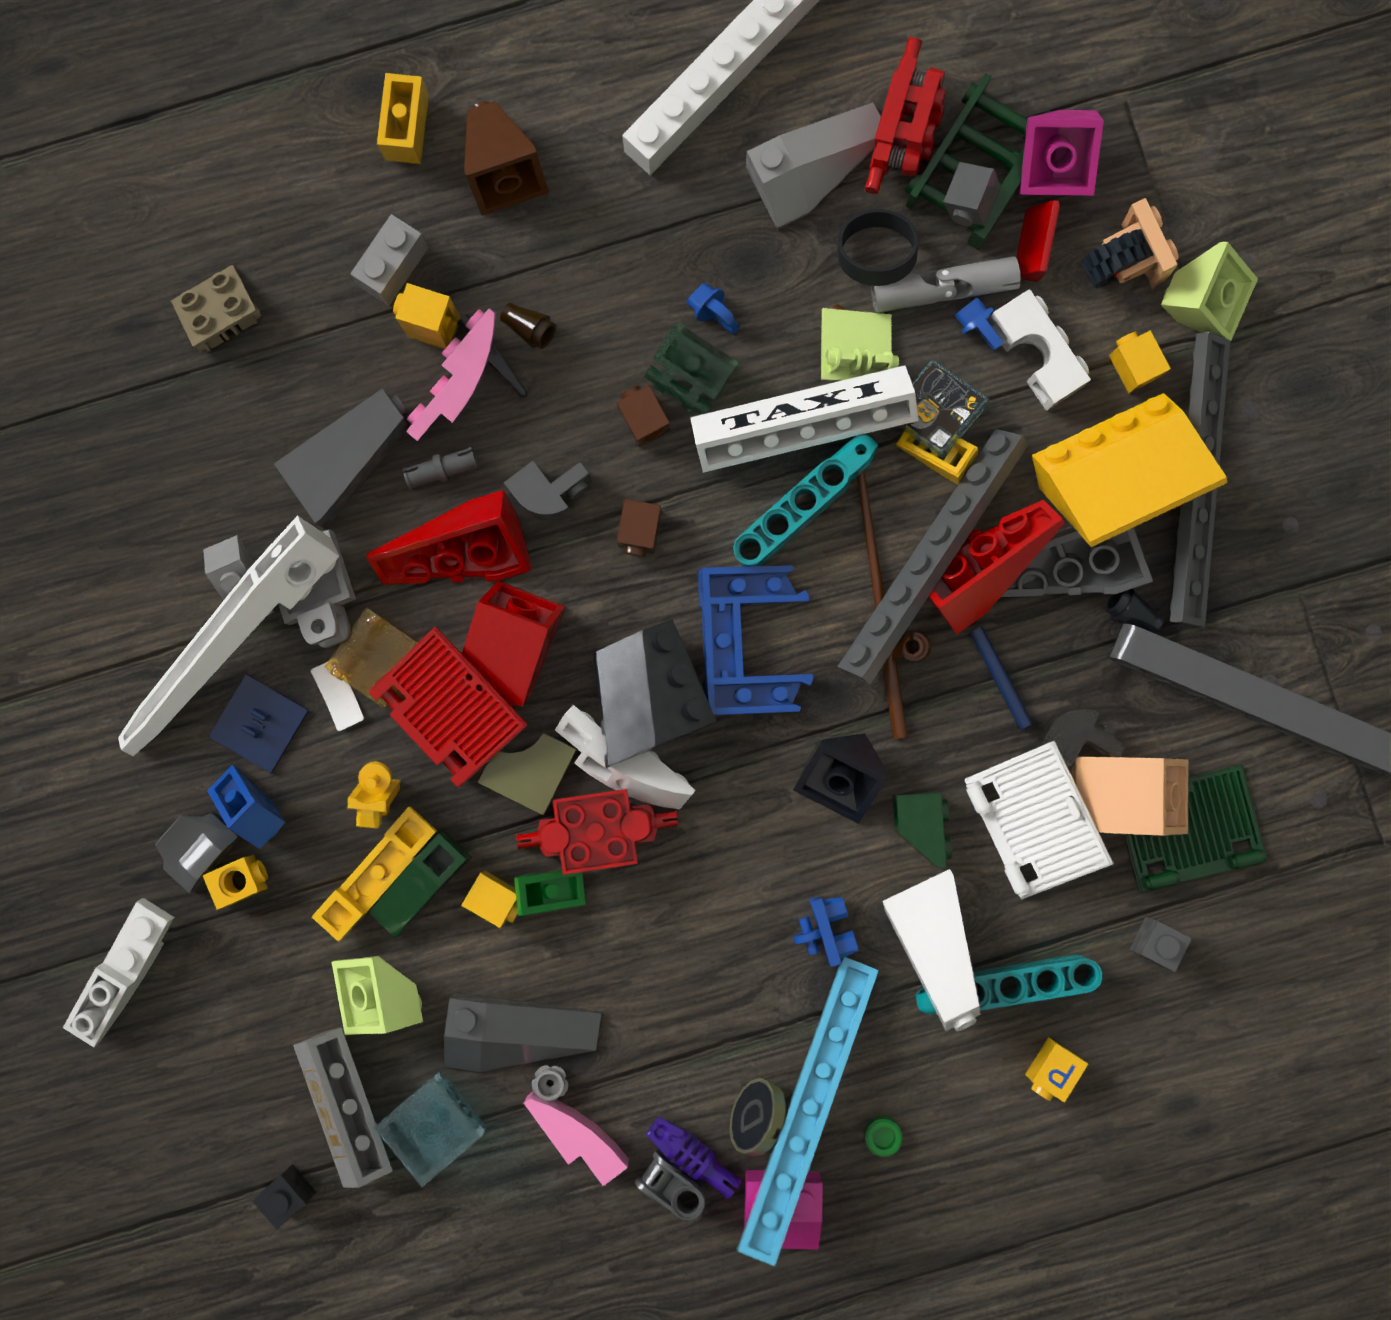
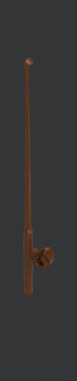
M835 304L831 308L845 310V308L839 304ZM863 471L857 476L875 611L884 597L865 472ZM914 632L906 634L902 640H899L882 666L893 739L908 737L896 659L906 658L910 661L925 660L930 655L932 644L930 639L923 633ZM917 640L920 648L917 653H914L912 644Z

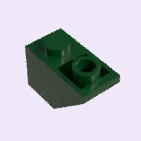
M939 792L892 795L895 832L933 866L946 868V859H951L952 856L950 837H944L943 822L949 821L947 799L942 800V795Z

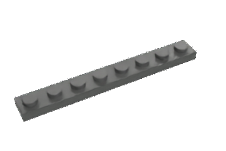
M1208 331L1196 334L1188 419L1219 465L1231 340ZM1217 488L1180 506L1176 561L1173 568V594L1170 603V622L1190 627H1205Z
M999 429L994 430L837 666L842 672L869 685L872 683L1029 445L1023 435Z

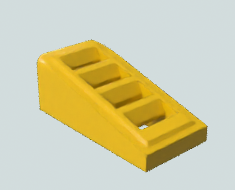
M908 426L896 443L897 447L958 485L978 456V447L954 435L942 449L935 446L931 453H928L926 449L931 442L923 437L918 446L912 444L919 433ZM946 446L950 447L951 450L945 459L941 460L939 457ZM958 455H962L963 457L957 466H952Z

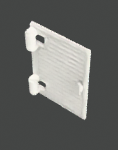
M1055 740L965 778L966 791L976 812L982 816L1005 865L1004 871L1015 894H1018L1021 899L1114 864ZM993 782L1000 798L988 802L981 786ZM1031 862L1038 878L1026 883L1020 867Z

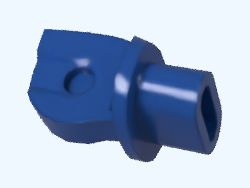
M702 283L689 296L687 305L695 311V318L698 321H708L713 318L724 329L734 335L740 329V326L734 320V315L723 305L724 291L720 288L713 289L707 283Z
M979 298L974 299L955 315L964 327L961 331L963 335H966L975 328L992 350H996L1004 343L986 320L994 312L993 307L987 309Z

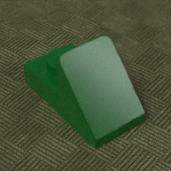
M559 870L546 873H529L514 878L518 916L586 905L582 872L563 875V871Z

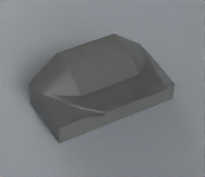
M210 813L205 816L181 814L157 841L155 846L164 861L163 870L188 893H193L203 883L204 878L202 875L213 871L241 837L228 829L224 820L216 813Z

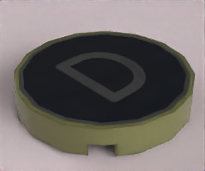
M762 1078L751 1080L742 1088L735 1100L730 1118V1136L735 1149L752 1157L764 1155L774 1146L777 1140L773 1138L776 1129L781 1130L785 1121L786 1105L781 1088L775 1086V1083Z

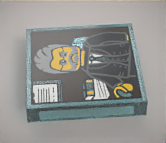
M932 359L912 382L919 421L899 425L898 427L938 456L944 458L990 404L989 398Z

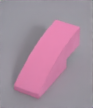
M531 1092L526 1097L524 1105L568 1165L581 1156L602 1186L628 1168L629 1158L608 1134L586 1116L558 1100H543L534 1092Z

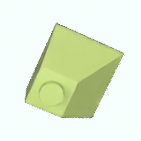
M1220 242L1175 272L1169 287L1165 290L1161 306L1176 322L1200 333L1209 331L1232 340L1258 278L1228 242Z
M379 956L332 961L345 1035L389 1033L423 1022L421 1013L422 1001L416 984Z

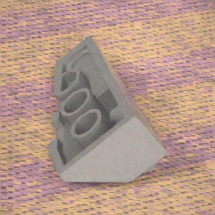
M874 103L779 135L747 151L746 169L777 230L809 215L832 190L834 191L842 183V180L874 151L875 135L881 118Z

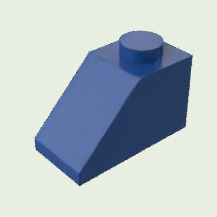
M233 764L207 790L228 829L259 849L269 839L273 838L286 823L275 804Z

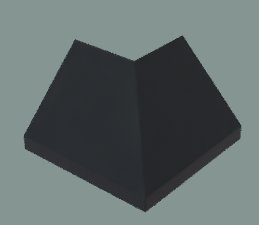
M865 733L818 740L793 791L859 824L886 782L889 773Z

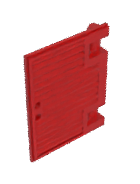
M437 626L425 635L368 691L376 701L380 698L384 700L393 710L389 715L436 765L442 762L454 775L450 780L459 788L528 725ZM393 685L405 696V700L392 688ZM454 750L467 762L466 765L453 753Z

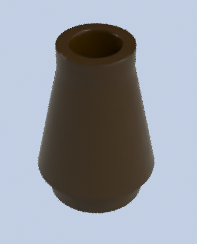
M511 302L504 307L500 315V321L510 327L531 348L539 347L544 349L551 342L556 331V324L551 321L549 315L519 307Z

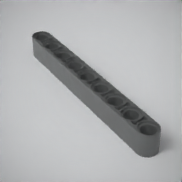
M1123 624L1109 657L1112 661L1391 779L1390 732L1131 624Z

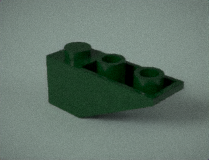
M447 832L439 833L409 864L368 913L396 938L472 856Z

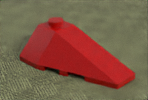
M504 490L469 500L367 553L366 559L383 584L427 583L430 578H451V582H463L464 577H485V581H498L531 571V563L520 520Z
M1041 500L1003 517L996 527L981 532L979 528L971 531L968 536L969 538L965 540L928 596L930 602L956 634H959L992 608L1065 524L1063 518L1044 500Z

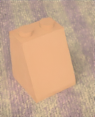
M1076 757V764L1072 768L1071 776L1098 832L1142 835L1188 834V760Z

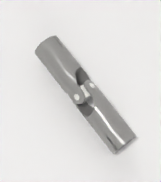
M1012 256L935 271L908 274L905 278L893 284L871 286L873 307L875 313L933 304L940 301L1019 289V264L1017 258ZM954 280H961L956 285H954Z

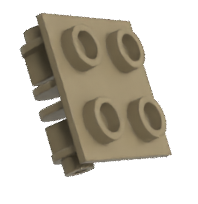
M233 264L171 300L193 348H197L199 352L205 349L209 352L212 348L224 342L220 334L227 341L230 340V336L226 331L231 328L235 335L240 334L236 324L242 330H245L251 325L257 324V319L263 316L257 305L253 304Z

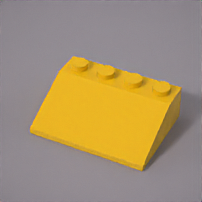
M1164 393L1032 455L1039 489L1090 547L1227 483L1226 475L1184 411Z

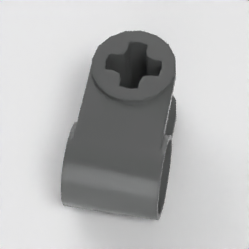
M655 1150L653 1153L654 1160L642 1176L635 1178V1185L645 1195L662 1204L682 1220L696 1219L702 1213L705 1206L706 1190L704 1185L698 1180H693L666 1159L660 1150ZM660 1171H663V1172L660 1174V1176L658 1177V1179H657L656 1181H654V1179L657 1177V1175L659 1174V1172H660ZM684 1191H692L698 1196L699 1202L693 1206H685L680 1202L678 1196Z

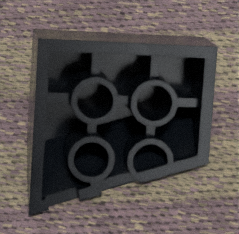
M673 619L641 630L593 653L598 698L602 702L603 720L601 721L602 735H605L607 754L604 755L606 768L693 734L717 722Z

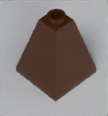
M481 101L476 103L472 109L467 110L464 171L481 216L548 194V188L535 146L495 101Z

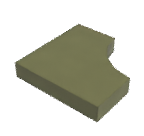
M543 733L533 746L522 752L506 753L499 751L488 761L478 783L541 815H545L577 749Z

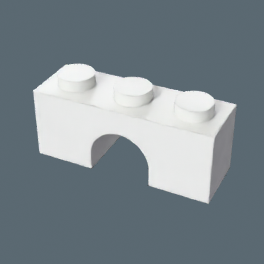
M1029 289L994 311L987 322L1004 342L1002 346L1006 352L1023 343L1032 344L1041 351L1043 367L1033 373L1027 383L1045 410L1048 411L1082 389L1091 379L1088 376L1089 369L1085 361L1080 356H1075L1069 348V340L1064 330L1060 326H1055L1048 317L1049 311L1043 299L1039 296H1034Z

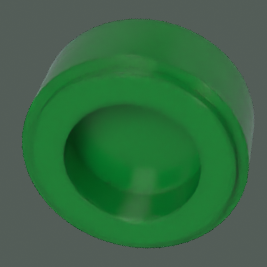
M880 1116L872 1119L864 1131L867 1147L877 1156H892L902 1145L903 1136L901 1129L889 1117Z

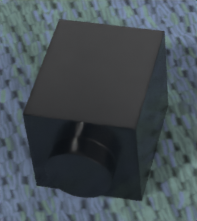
M292 1164L252 1202L278 1230L314 1196L316 1191Z

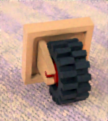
M1146 198L1131 205L1122 223L1123 230L1104 239V243L1098 249L1091 251L1089 255L1081 260L1094 288H1100L1103 285L1107 286L1113 281H1119L1121 284L1145 273L1153 289L1166 283L1178 265L1176 262L1179 259L1177 249L1171 239H1165L1160 229L1163 226L1160 213L1155 206H1149Z

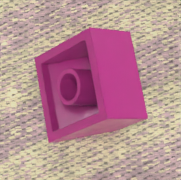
M1057 110L1028 117L1020 194L1094 196L1104 120L1096 110Z
M745 1170L744 1229L766 1170ZM820 1172L807 1173L781 1249L819 1250L823 1192Z

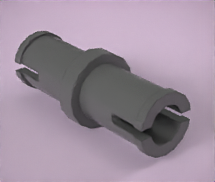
M470 446L467 449L445 456L439 453L433 455L432 460L410 467H403V475L408 488L413 490L416 487L439 480L441 483L448 482L451 476L480 469L476 452L473 446Z

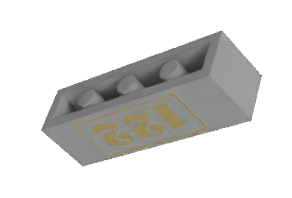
M342 1027L325 1031L294 1044L298 1061L343 1188H359L392 1172Z

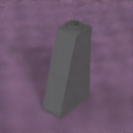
M382 388L274 463L314 523L323 529L330 525L410 426L404 418V415L409 411L396 394L390 398Z

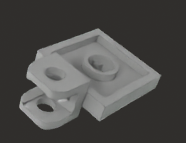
M328 529L323 531V533L332 539L340 556L336 560L333 569L327 574H323L312 586L309 595L305 599L298 601L291 610L278 603L284 624L293 625L298 623L306 642L312 645L319 644L323 648L332 647L350 638V624L345 608L340 605L356 599L335 532ZM303 562L295 563L291 567H297Z

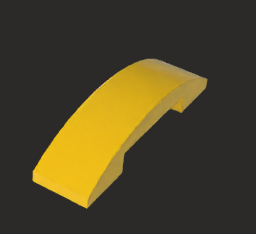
M409 806L384 834L385 837L341 887L328 897L312 918L338 942L341 941L421 853L437 830Z

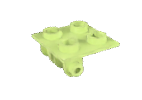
M822 308L821 380L843 381L898 367L899 357L891 352L892 314Z

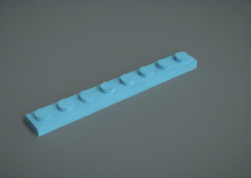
M847 957L841 959L842 964L839 965L786 1112L784 1124L777 1137L737 1251L772 1266H775L879 971Z

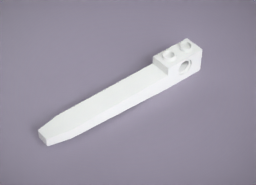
M298 515L248 569L138 707L118 737L122 751L134 756L154 739L278 603L291 610L298 601L305 599L309 595L312 586L323 574H327L333 569L336 560L340 557L330 537ZM303 562L297 567H291L295 563Z

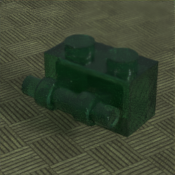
M678 323L670 329L653 357L655 361L666 367L665 370L662 372L651 365L644 377L654 383V388L662 394L666 391L681 401L683 408L690 412L693 409L702 415L708 413L712 406L701 398L702 393L704 392L715 399L722 392L739 362ZM675 375L693 385L692 389L689 390L675 381Z

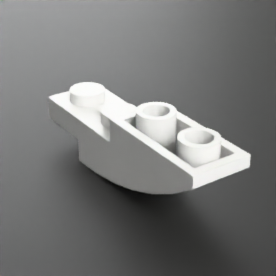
M574 705L564 714L555 729L556 732L581 752L575 761L577 766L614 790L628 789L629 797L660 807L681 809L696 791L689 785L685 777L673 772L660 761L658 755L652 750L606 768L604 757L607 754L605 735H602L601 727L595 723L588 713L580 711Z
M145 898L136 902L104 962L95 968L63 1026L65 1030L92 1047L99 1044L133 996L164 945L162 939L174 919L172 915Z

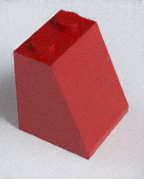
M497 581L477 603L462 654L510 706L518 705L523 707L532 694L566 606Z

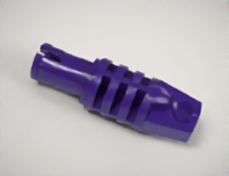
M657 1117L648 1129L646 1136L665 1155V1158L693 1180L700 1181L703 1179L726 1199H729L734 1194V1191L726 1186L723 1180H726L737 1189L741 1178L735 1176L717 1162L714 1151L686 1129H681L661 1117Z

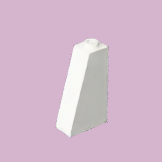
M949 869L884 900L883 905L945 1030L948 1031L955 1028L956 1031H961L977 1021L975 1017L980 1015V1007L954 876Z

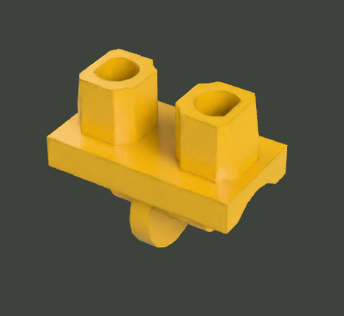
M375 761L364 765L359 772V784L348 797V808L357 809L356 826L379 828L382 824V816L388 815L390 804L400 791V780H392L389 768L385 764Z

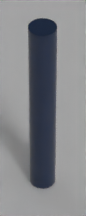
M983 626L969 632L1019 729L1021 730L1033 724Z

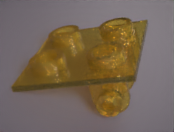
M366 607L351 628L350 638L339 645L325 665V668L333 676L341 681L344 680L385 709L387 704L384 700L380 698L376 701L368 691L418 642ZM393 685L392 688L397 692L398 689Z

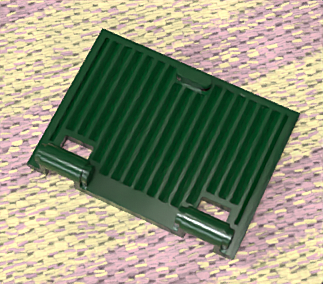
M1242 764L1188 777V834H1124L1139 892L1153 891L1177 885L1180 882L1233 869L1238 870L1268 861ZM1247 839L1250 851L1234 854L1232 843ZM1162 860L1165 872L1149 875L1146 864Z

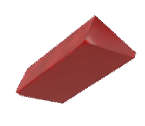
M1053 200L1035 205L1025 211L1016 255L1020 269V279L1038 282L1046 273L1060 208L1059 201Z

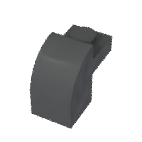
M532 461L506 480L504 484L527 513L539 519L555 520L571 513L564 500L568 497L574 500L582 495L589 488L586 483L591 480V477L585 467L579 462L550 484L538 466Z

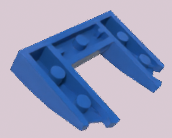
M792 565L701 568L697 571L699 607L702 608L705 671L703 691L714 716L800 711L801 707L793 704L801 683L811 686L813 674L744 677L740 606L808 602L809 595L807 591L804 590L796 594L786 576L787 573L794 570Z

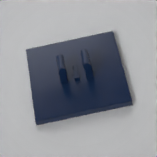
M245 674L208 737L265 771L272 773L309 710L250 675Z

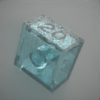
M441 1070L385 1115L374 1127L421 1187L478 1141L487 1128Z

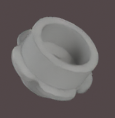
M544 1065L535 1072L536 1077L532 1080V1090L541 1099L556 1101L559 1096L565 1095L569 1084L565 1079L566 1073L561 1067ZM552 1080L554 1085L548 1086L547 1081Z

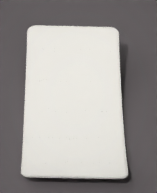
M336 658L311 669V673L338 731L346 729L364 719L350 684Z

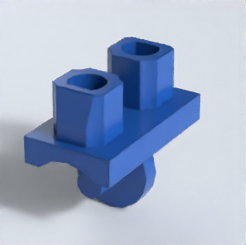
M820 896L809 898L818 928H812L809 916L798 919L802 932L792 936L794 944L806 943L809 955L820 952L816 939L821 938L830 967L842 964L840 958L847 957L858 951L852 930L833 935L829 922L848 917L842 897H832L823 900Z

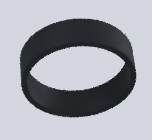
M871 209L860 212L849 218L839 232L838 261L840 267L846 275L862 284L884 286L898 282L905 278L916 264L919 242L917 230L908 218L895 211ZM871 227H885L896 230L904 235L911 243L913 249L907 258L896 265L886 268H870L862 266L849 258L843 246L853 234L860 230Z

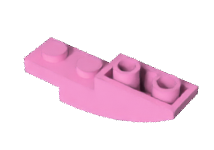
M489 308L485 313L478 309L465 325L470 331L464 339L460 341L455 337L442 352V355L447 358L442 366L453 376L448 379L443 375L430 390L435 397L428 406L425 407L420 403L406 419L412 424L406 432L417 441L440 414H443L453 423L475 391L485 370L492 347L496 312L493 309Z

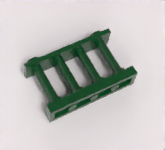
M986 73L978 85L974 82L971 83L961 100L962 103L966 104L923 174L917 173V176H913L905 192L910 194L906 207L910 210L913 209L921 196L948 212L943 203L946 194L929 184V181L939 166L951 174H955L961 161L949 155L948 151L957 137L1005 164L1004 169L1009 171L1004 182L999 180L1001 189L986 225L972 224L967 227V229L972 231L967 244L977 250H980L1021 183L1024 149L1022 152L1017 149L1013 152L966 124L974 109L978 107L1022 133L1024 140L1027 128V118L985 94L991 80V76Z

